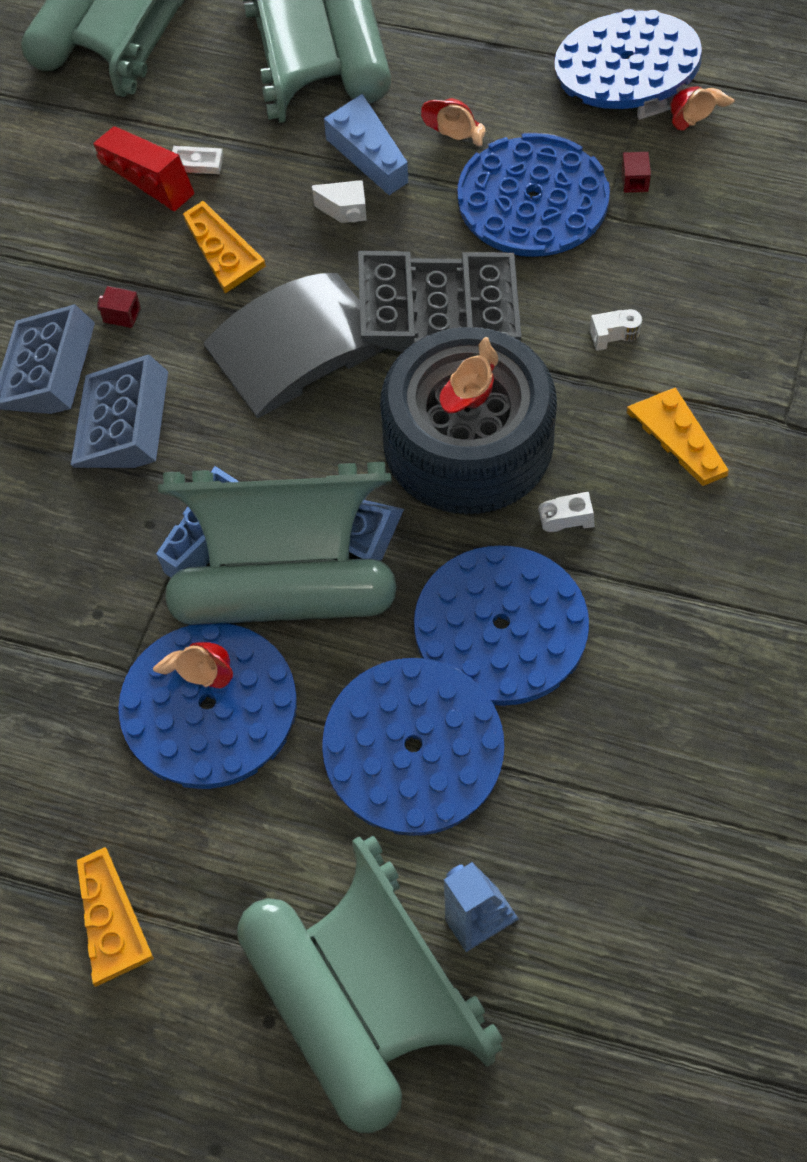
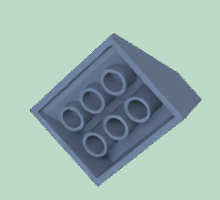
M70 305L15 322L0 370V410L52 414L71 409L95 322L77 305Z
M149 354L85 376L71 465L74 468H135L156 461L168 371Z

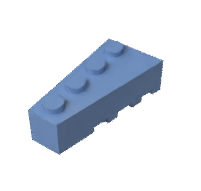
M363 94L324 118L326 140L388 195H391L408 183L406 159Z
M216 466L210 472L213 473L214 481H220L221 483L239 482ZM188 507L183 513L184 518L180 524L174 526L156 553L164 573L170 578L181 569L203 567L209 563V553L203 530L197 518Z
M364 500L356 513L352 525L349 552L362 559L382 560L404 509Z
M473 862L465 867L463 865L456 866L447 873V878L444 879L445 921L465 952L519 920L500 890Z

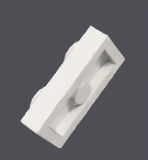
M173 146L172 152L180 155L186 172L220 174L223 160L222 149Z

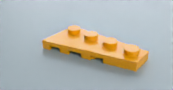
M204 201L183 213L184 221L224 293H227L266 267L265 260Z
M676 387L627 407L626 413L632 419L636 418L649 435L653 434L668 453L672 452L679 459V464L702 486L728 476V468Z
M106 847L77 860L94 987L154 959Z

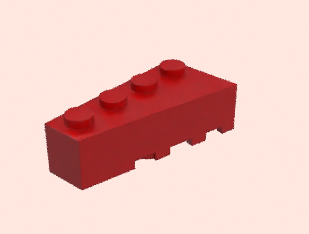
M115 126L93 143L97 151L96 156L101 164L109 167L175 212L195 194L179 154Z

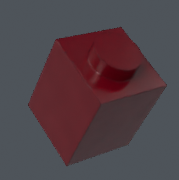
M649 152L623 153L621 168L623 193L649 192L651 178Z
M107 286L103 296L99 297L97 309L100 311L104 323L133 328L141 309L137 292Z

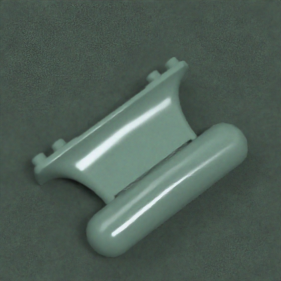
M46 0L22 37V54L31 66L41 71H54L65 63L75 45L88 48L100 54L108 61L109 74L115 94L121 97H125L127 93L133 95L137 89V77L143 78L147 73V64L145 63L184 0Z
M243 0V2L252 1L244 3L246 18L256 17L257 27L261 33L268 68L260 69L262 83H272L271 86L262 87L264 101H274V104L266 105L269 120L278 118L279 123L285 122L287 107L294 94L311 82L331 76L341 75L345 91L351 99H355L363 94L367 102L372 104L381 100L388 93L391 85V74L371 0Z
M385 462L367 463L368 474H357L355 463L338 464V475L308 479L221 483L220 481L213 480V473L202 470L192 471L193 482L185 483V474H181V472L163 473L164 484H158V492L179 499L193 512L203 530L210 566L181 569L171 577L166 586L165 599L167 608L172 616L183 624L203 625L371 617L383 614L391 607L396 596L397 585L395 576L389 566L380 560L370 558L349 559V544L352 525L361 503L375 489L392 483L391 473H386Z
M371 836L365 841L361 837H357L352 841L356 860L352 884L340 903L318 923L306 930L296 911L283 900L266 898L254 902L243 912L237 928L240 946L338 1116L349 1129L359 1133H373L384 1129L396 1118L401 1108L402 1092L387 1062L419 1048L433 1045H453L470 1051L488 1067L495 1062V1054L503 1050L500 1044L503 1042V1039L495 1025L491 1024L484 1030L480 1026V1024L485 1022L482 1016L485 1011L478 998L473 996L469 1000L464 1001L457 988L452 986L394 894L396 890L400 889L396 880L399 878L398 873L390 861L379 866L384 863L380 855L382 849L376 838Z

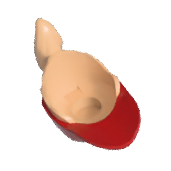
M685 88L679 91L671 101L672 123L676 129L685 130L690 125H695L696 122L708 117L715 105L725 107L733 104L734 99L715 88Z
M448 98L445 101L430 100L422 105L421 117L427 126L455 140L471 137L473 144L479 147L482 146V139L486 131L485 127L474 120V116L466 104L457 99Z
M487 337L483 338L478 345L480 355L464 360L442 389L439 400L445 412L452 414L466 407L477 408L487 400L492 392L494 381L492 371L498 363V354L492 348Z
M211 642L192 643L183 651L179 650L168 654L153 667V671L160 674H169L176 670L186 681L200 684L204 687L224 688L233 677L228 652L222 646Z

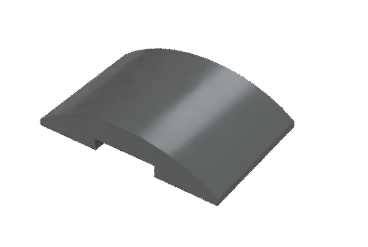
M358 251L360 334L362 340L386 349L403 352L416 341L425 338V336L458 327L487 328L521 340L514 253L462 252V259L411 258L410 252Z
M323 273L303 277L268 291L234 313L203 343L208 353L257 419L302 395V388L343 365L350 369L386 349L361 339L359 299L338 273Z

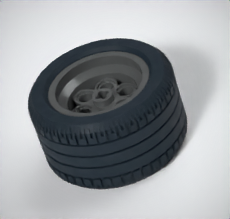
M458 327L442 330L441 332L432 333L425 336V338H421L404 350L390 367L384 380L380 397L383 447L388 466L395 479L405 491L418 501L420 500L422 503L438 510L441 509L442 511L455 514H479L486 511H496V509H502V507L505 508L507 505L517 502V500L526 496L538 484L552 458L557 395L547 366L529 346H526L525 343L517 340L515 337L500 331L478 327ZM487 337L492 348L498 354V363L492 371L494 377L492 392L487 400L477 408L466 407L452 414L445 412L439 400L442 389L464 360L480 355L478 345L483 338Z

